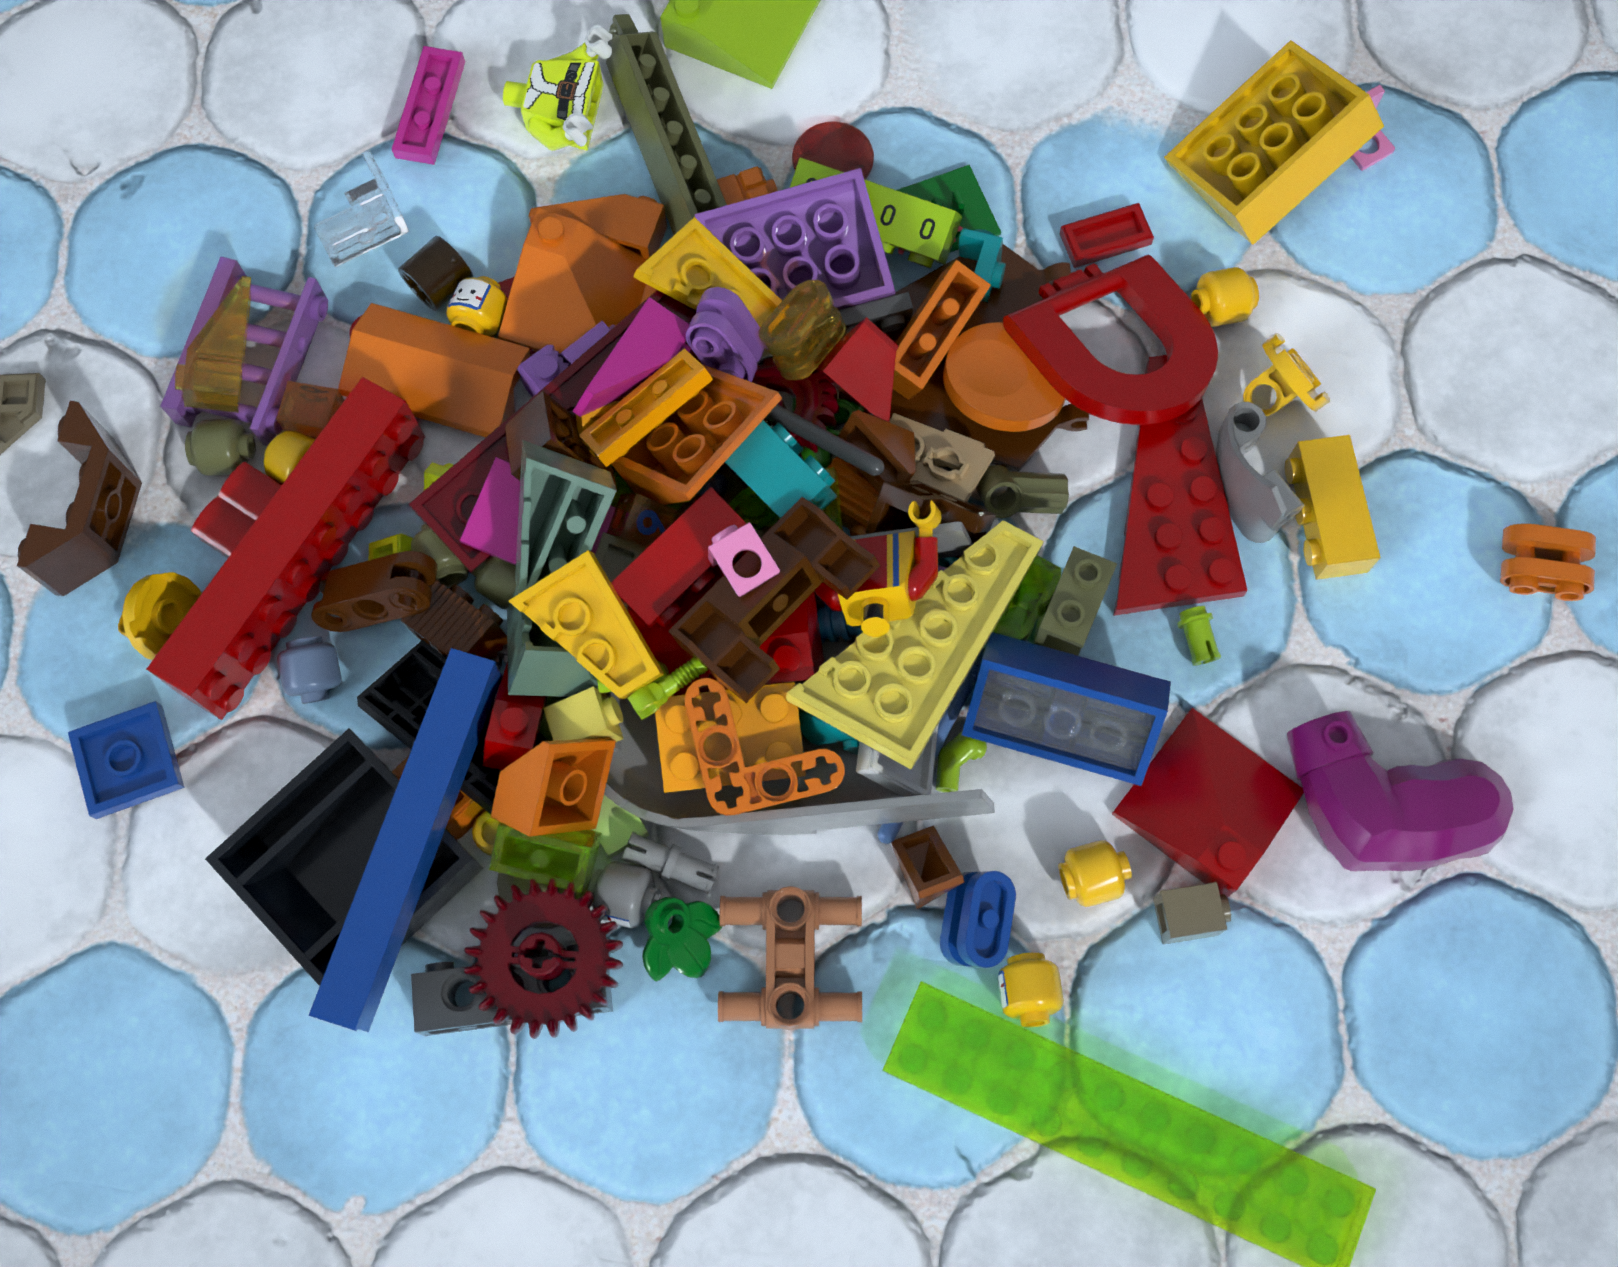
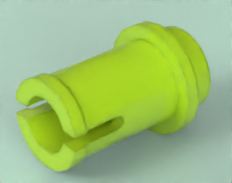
M1197 606L1180 612L1181 621L1177 625L1179 629L1184 630L1193 666L1201 665L1202 661L1203 664H1207L1220 659L1221 654L1218 651L1210 620L1213 619L1212 613H1207L1205 606Z

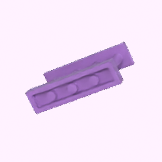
M220 257L160 407L175 424L192 428L196 415L201 412L251 423L250 429L262 445L268 446L276 434L281 433L284 428L287 404L319 321L322 322L327 315L328 299L315 278H307L301 295L249 283L250 280L237 260ZM249 300L295 312L287 332L235 320L240 304ZM236 337L280 348L273 369L220 357L226 340ZM216 374L266 385L258 407L206 395L205 393L211 378Z

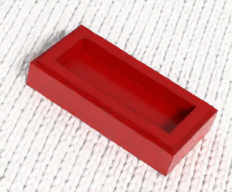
M1139 203L1063 225L1059 233L1074 268L1152 245L1154 239Z

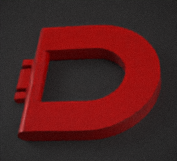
M1145 255L1106 273H1103L1098 268V265L1093 263L1086 266L1084 271L1079 269L1068 276L1054 280L1052 285L1046 283L1040 286L1038 293L1043 300L1003 317V326L1006 332L1063 398L1086 413L1111 422L1147 425L1168 421L1184 414L1202 398L1217 366V341L1209 321L1197 305L1151 255ZM1117 291L1160 339L1167 353V363L1160 369L1147 374H1126L1115 371L1099 362L1060 318V315Z

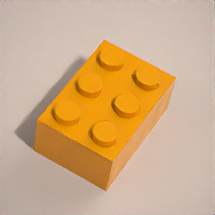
M795 682L764 685L747 703L729 689L726 690L745 767L803 753L798 707L786 701L787 692L796 686ZM702 692L700 696L693 698L694 707H702L707 721H697L699 732L712 725H728L725 714L717 719L715 717L713 704L721 701L719 692ZM685 695L670 696L667 702L655 712L664 793L705 788L685 707ZM716 732L710 734L705 739L704 751L710 759L721 761L730 755L732 742L726 734ZM801 760L791 763L797 777L806 776V771H801ZM734 761L724 768H708L711 779L720 774L722 786L732 785L729 772H739L737 761ZM772 768L763 775L762 781L790 777L785 770Z

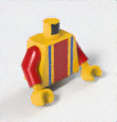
M932 500L930 501L931 513L922 520L919 519L920 510L917 502L912 501L909 505V517L919 528L918 538H916L914 530L854 539L856 543L876 557L880 567L848 600L823 582L816 588V594L833 611H843L846 624L852 627L861 625V630L867 636L880 637L888 633L890 621L909 619L914 615L916 600L923 598L938 577V537H933V529L938 527L942 516L941 511Z

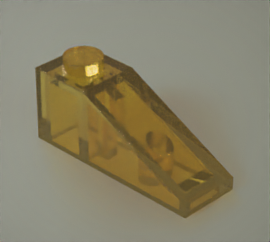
M242 276L187 348L185 364L177 363L175 390L183 391L184 407L239 413L251 306V277Z

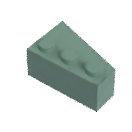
M522 440L515 572L517 594L528 589L584 552L591 551L617 491L611 472Z

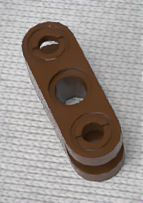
M403 551L328 571L320 578L319 590L323 597L322 600L316 602L313 606L312 620L323 629L334 632H347L425 612L430 607L432 590L429 586L433 585L436 580L438 565L433 558L424 553Z

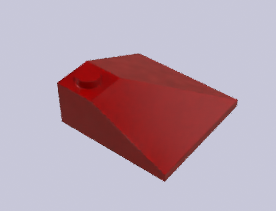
M1191 708L1150 762L1142 786L1134 784L1112 812V815L1204 884L1217 882L1219 893L1225 894L1228 898L1238 890L1265 853L1304 794L1301 786L1197 710Z

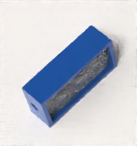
M992 632L986 645L962 735L1142 786L1168 712L1171 681Z

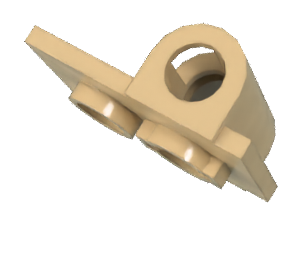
M894 413L889 420L890 423L914 432L916 472L910 481L918 480L967 502L995 457L994 451L985 448V443L948 429H945L943 432ZM942 466H945V467H949V468H951V469H953V470H952V471H947V470H945V469H942L941 467H942Z

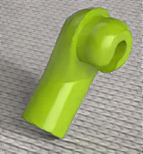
M961 732L946 744L939 752L935 790L944 793L958 791L960 766L969 759L976 760L977 758H982L986 753L987 743L963 736Z

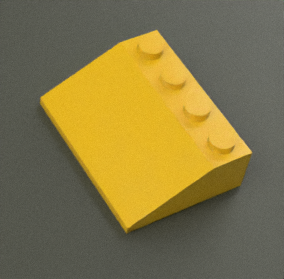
M1290 40L1164 158L1229 226L1254 245L1384 127V124L1367 92Z

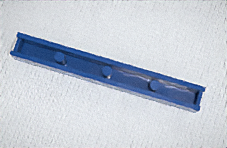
M453 648L450 649L308 1016L354 1031L359 1029L369 1033L503 676L496 667L495 661Z

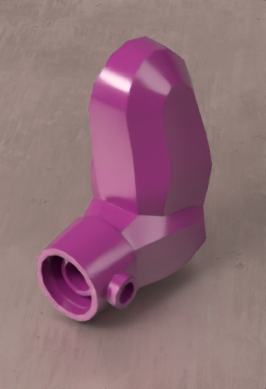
M1351 711L1336 712L1316 718L1293 728L1286 734L1297 780H1301L1308 812L1326 847L1344 869L1349 871H1414L1428 869L1454 860L1488 854L1502 840L1506 833L1514 810L1511 791L1503 778L1483 762L1467 759H1446L1430 766L1405 765L1385 770L1371 757L1374 752Z

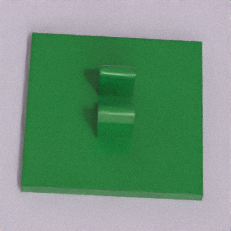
M970 165L897 190L957 211L962 216L959 225L962 228L969 230L983 229L993 233L995 236L1001 235V230ZM957 232L955 236L956 242L953 243L950 253L959 250V236L961 232Z

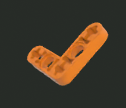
M701 678L694 681L687 688L685 707L707 798L711 807L716 812L726 816L737 815L826 793L837 788L842 782L845 775L844 763L839 755L828 749H816L745 767L728 695L724 686L717 680ZM708 686L711 693L719 692L721 701L714 703L713 709L716 719L724 714L726 715L727 726L712 725L701 732L698 731L697 721H707L704 709L702 707H694L693 698L700 696V687ZM716 732L726 734L732 742L730 755L721 761L710 759L704 751L705 739L710 734ZM824 756L826 763H835L836 772L829 774V783L821 784L818 777L804 779L808 787L807 790L797 791L798 778L791 766L792 762L801 760V771L814 768L816 766L815 758ZM737 761L739 772H729L734 787H742L743 795L736 798V806L728 807L725 800L717 801L715 797V792L722 790L720 774L711 779L708 768H724ZM781 768L788 773L790 786L784 794L772 796L763 789L762 778L769 769Z

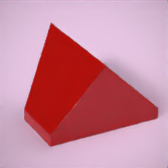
M866 317L814 362L815 369L823 374L838 391L868 414L889 422L896 351L899 346Z

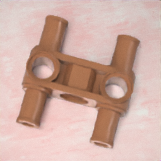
M793 886L783 887L780 890H767V892H763L762 897L720 896V926L762 925V929L766 930V987H762L761 992L719 991L718 1022L761 1021V1026H766V1029H785L790 1031L814 1029V1026H819V1021L862 1022V991H857V993L819 992V987H815V930H819V925L862 926V896L819 897V892H815V890H801ZM795 900L802 904L805 910L799 920L786 922L779 917L778 909L785 901ZM793 994L800 997L804 1002L803 1012L795 1019H784L777 1012L778 1002L785 995Z

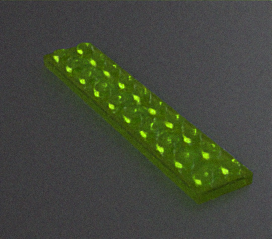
M922 981L918 986L882 1072L1301 1267H1350L1376 1192V1188Z

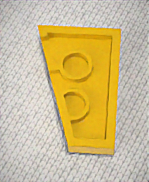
M695 217L638 267L633 278L695 310L702 294L707 289L713 287L726 288L739 296L765 335L790 310V307Z
M589 550L509 600L515 608L526 614L547 636L558 642L577 659L579 664L619 699L629 697L636 690L664 675L663 670L596 556Z

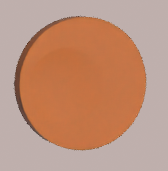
M1003 322L986 323L972 327L958 336L949 348L943 370L944 386L953 404L971 420L995 430L1020 432L1047 424L1061 411L1066 399L1049 384L1009 336L1003 326Z

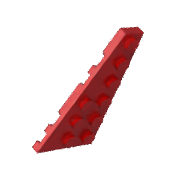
M1167 355L1149 357L1145 374L1163 367L1167 363ZM1201 398L1195 406L1176 418L1155 424L1139 425L1114 616L1244 597L1248 591L1203 399Z

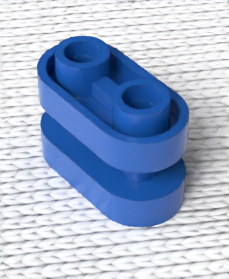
M1002 872L962 873L964 883L947 893L940 935V948L943 956L954 965L983 968L994 967L1002 962L1008 951L1016 890L1011 879Z

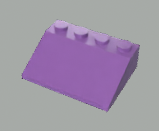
M861 168L694 214L695 218L790 307L786 316L775 326L895 295L894 284Z

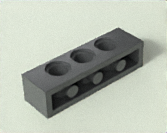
M578 944L566 947L567 951L579 952ZM543 949L538 954L534 953L533 956H527L538 963L540 968H542L544 960H552V957L559 958L557 955L548 956L547 949ZM478 958L472 959V965L478 962ZM562 959L563 961L575 962V959ZM454 962L430 963L425 965V972L411 974L414 1032L417 1034L432 1036L511 1025L512 1017L500 1025H495L493 1018L498 1007L488 1011L479 1010V1004L485 999L487 993L476 994L474 1000L469 1005L458 1007L455 1001V993L459 986L467 982L475 984L480 980V976L467 975L464 973L465 967L454 968ZM510 964L513 975L521 976L525 990L537 994L551 993L549 981L535 979L526 973L520 965ZM565 969L570 972L572 978L576 970ZM603 987L601 992L608 999L609 1003L604 1006L593 1002L591 1008L594 1014L613 1012L611 988Z

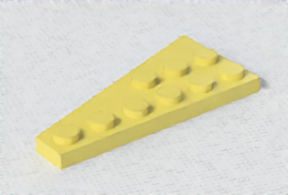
M1004 520L966 549L962 557L944 571L940 570L938 572L936 581L923 598L916 600L914 615L909 619L890 621L888 633L880 637L867 636L862 632L856 637L853 644L835 658L832 656L819 667V671L803 684L798 683L788 691L786 701L912 770L1040 552L1044 541Z

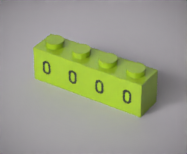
M800 157L789 188L844 172ZM864 179L884 252L892 255L894 249L898 248L910 253L908 261L931 268L933 262L945 265L962 216L955 210Z

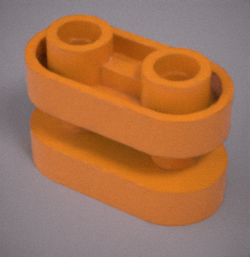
M1514 524L1503 529L1502 550L1516 555L1515 558L1506 559L1501 563L1500 582L1504 586L1509 587L1510 592L1520 595L1543 592L1555 594V598L1559 600L1578 601L1583 599L1585 594L1591 593L1594 590L1595 570L1580 563L1595 557V535L1581 530L1537 524Z

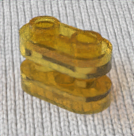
M808 280L798 284L788 293L760 327L759 337L767 351L773 355L774 364L781 376L787 380H801L810 376L839 342L846 331V324L838 308L833 306V298L826 284L820 280Z

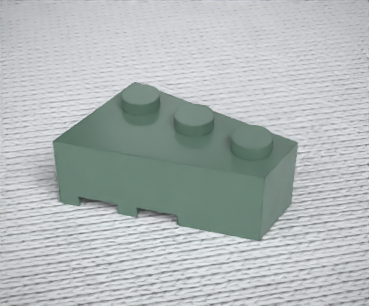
M517 588L515 589L513 597L518 595ZM511 603L509 604L507 610L508 695L568 698L593 686L595 688L598 687L597 678L579 664L574 656L558 642L547 636L526 614L520 612Z

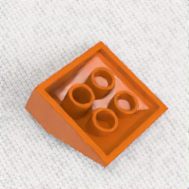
M538 208L523 244L498 339L529 347L534 352H538L546 345H553L555 351H559L560 354L601 321L608 327L612 324L616 326L641 303L646 284L633 278L636 269L646 259L578 220Z
M703 365L713 380L696 397L688 400L665 419L662 425L650 431L633 445L624 456L616 459L612 465L635 494L661 506L690 501L781 401L782 397L777 391Z

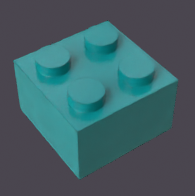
M762 420L725 461L780 518L801 497H804L822 511L838 497L830 488L835 480L811 455L804 461L798 456L803 448L779 422L771 428Z

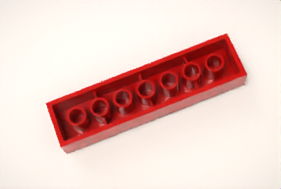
M361 377L146 670L178 694L220 720L228 712L237 708L243 699L244 689L253 676L260 674L268 665L271 657L270 653L281 638L287 637L292 632L297 622V615L307 602H311L319 594V582L322 575L343 561L348 552L349 543L358 531L365 529L373 518L374 508L383 496L389 495L394 490L399 480V474L408 461H413L420 454L424 444L423 440L426 437L405 400L365 377Z

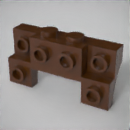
M801 497L760 538L780 569L778 575L741 597L737 596L724 575L668 631L681 648L709 669L717 681L745 703L780 669L774 659L759 648L760 645L823 582L848 600L880 567L873 554L856 543L820 508L804 497ZM748 550L733 566V569L739 576L751 578L759 573L762 565L761 559L755 552Z

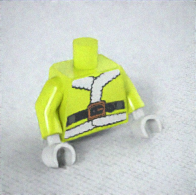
M595 25L590 28L585 36V42L572 52L549 60L535 61L531 66L527 84L506 81L504 85V105L521 108L526 130L551 151L567 146L582 150H588L604 87L599 61L596 60L598 56L607 59L612 54V47L606 42L612 40L613 35L601 25Z

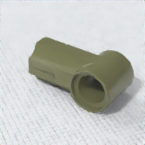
M1001 465L989 466L976 486V490L987 511L996 514L995 517L1001 519L1011 517L1017 512L1062 514L1063 510L1067 508L1069 498L1068 478L1065 474L1011 472ZM1007 486V490L1000 496H991L995 489Z

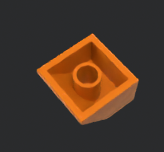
M591 738L541 742L500 771L490 817L529 837L596 829L616 740L612 738Z

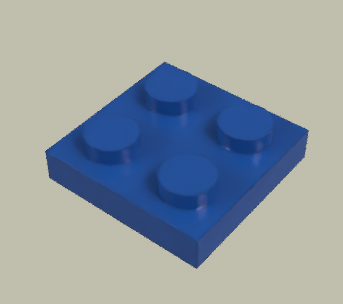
M157 701L68 732L88 814L94 819L105 817L185 788L164 710Z

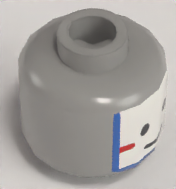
M618 861L607 864L603 870H596L588 887V891H591L594 895L591 904L593 909L601 904H605L608 908L606 915L601 921H615L618 925L628 928L640 926L644 922L648 907L661 898V891L655 888L653 874L648 869Z

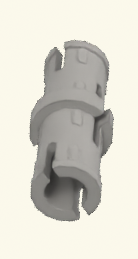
M632 832L627 844L642 849L645 853L643 854L626 847L621 860H627L660 873L659 878L667 882L670 878L702 890L706 894L710 892L714 882L698 876L696 872L714 878L719 869L718 865H713L681 852L682 847L672 844L671 848L640 836L636 832Z

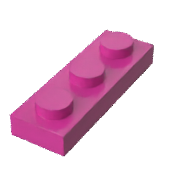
M423 46L392 146L395 158L435 165L465 65L462 52Z

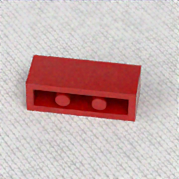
M710 487L621 572L611 584L623 604L648 629L656 622L663 628L682 610V607L677 602L688 591L691 590L697 595L716 577L711 571L713 566L708 559V547L713 544L711 539L729 526L736 525L739 529L747 523Z

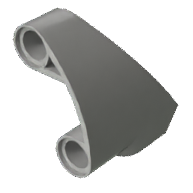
M1240 402L1234 404L1229 409L1218 434L1216 458L1229 513L1233 522L1248 540L1264 543L1271 540L1282 525L1297 515L1303 509L1304 503L1276 470L1262 476L1249 465L1243 456L1256 445L1265 428L1266 416L1263 410L1256 404ZM1234 423H1244L1250 428L1251 431H1242L1238 429Z

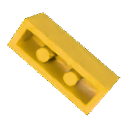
M1343 435L1298 441L1289 457L1285 460L1284 468L1287 482L1294 485L1296 495L1304 503L1303 509L1295 515V519L1299 525L1304 527L1306 540L1304 541L1303 550L1307 565L1313 566L1316 580L1368 573L1381 557L1351 436Z

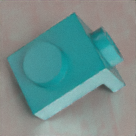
M963 228L959 236V256L978 261L974 273L991 285L981 300L988 303L992 287L1000 288L1005 273L1006 263L1001 262L1003 238L995 236L987 230Z

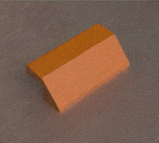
M371 303L352 330L338 391L339 395L347 397L363 376L405 400L414 417L487 437L515 413L514 387L520 379L517 368L530 357V348Z

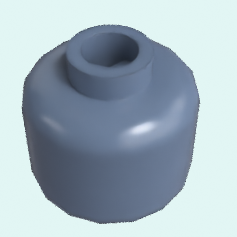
M322 636L286 642L287 649L280 652L277 656L283 691L289 696H301L302 704L330 699L328 690L337 688L342 682L335 646L328 642L323 643Z

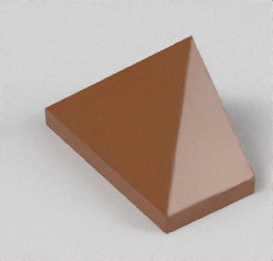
M860 410L852 412L838 437L878 457L884 463V471L878 476H872L857 467L855 468L879 494L884 482L910 481L916 472L914 432Z
M934 825L898 838L891 843L917 909L964 883L962 873Z

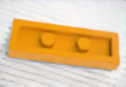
M684 348L579 434V436L607 468L616 459L624 456L633 445L650 431L662 425L667 417L688 400L696 397L713 378L706 368Z

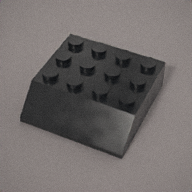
M350 728L205 858L319 986L400 780ZM446 828L402 945L483 869L480 863Z

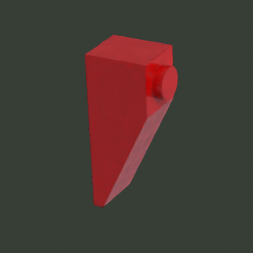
M508 661L495 698L484 746L483 766L500 770L505 769L536 747L544 715L543 708L546 706L548 696L508 695Z

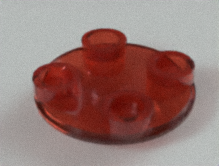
M835 121L820 123L807 129L796 141L792 153L794 170H796L799 158L801 157L842 172L861 168L865 180L869 176L874 162L873 148L866 135L850 124Z

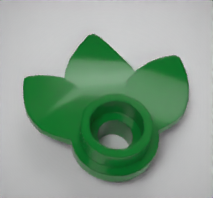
M664 897L653 902L648 907L644 919L645 927L650 935L642 955L643 964L648 975L657 982L664 978L673 967L687 977L699 978L704 976L711 961V947L707 939L722 929L718 912L702 901L686 904L675 897ZM673 916L672 922L668 927V921Z

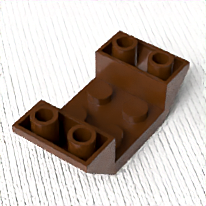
M77 401L69 402L66 415L60 419L58 424L57 441L82 464L79 470L80 484L75 500L70 503L66 511V528L61 529L30 524L26 538L20 542L18 547L17 567L57 596L67 595L118 563L142 485L141 480L114 438Z

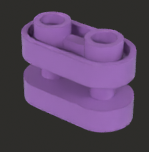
M721 287L707 289L701 296L696 308V315L693 316L686 332L688 345L703 365L752 382L757 370V362L762 357L767 340L764 332L738 295Z

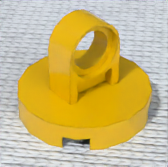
M1275 333L1262 344L1266 355L1273 365L1249 383L1243 394V402L1253 403L1252 394L1254 389L1261 384H1267L1274 388L1277 399L1271 408L1262 409L1265 416L1278 412L1297 396L1311 410L1317 412L1330 402L1328 393L1324 391L1319 395L1317 394L1315 389L1321 385L1319 379L1294 348L1287 352L1280 347L1285 342V339L1280 334Z
M174 572L147 575L134 583L127 593L122 615L118 623V631L130 640L132 646L141 655L153 660L202 593L189 578Z

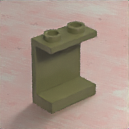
M1074 546L1039 627L1034 644L1079 656L1117 563Z

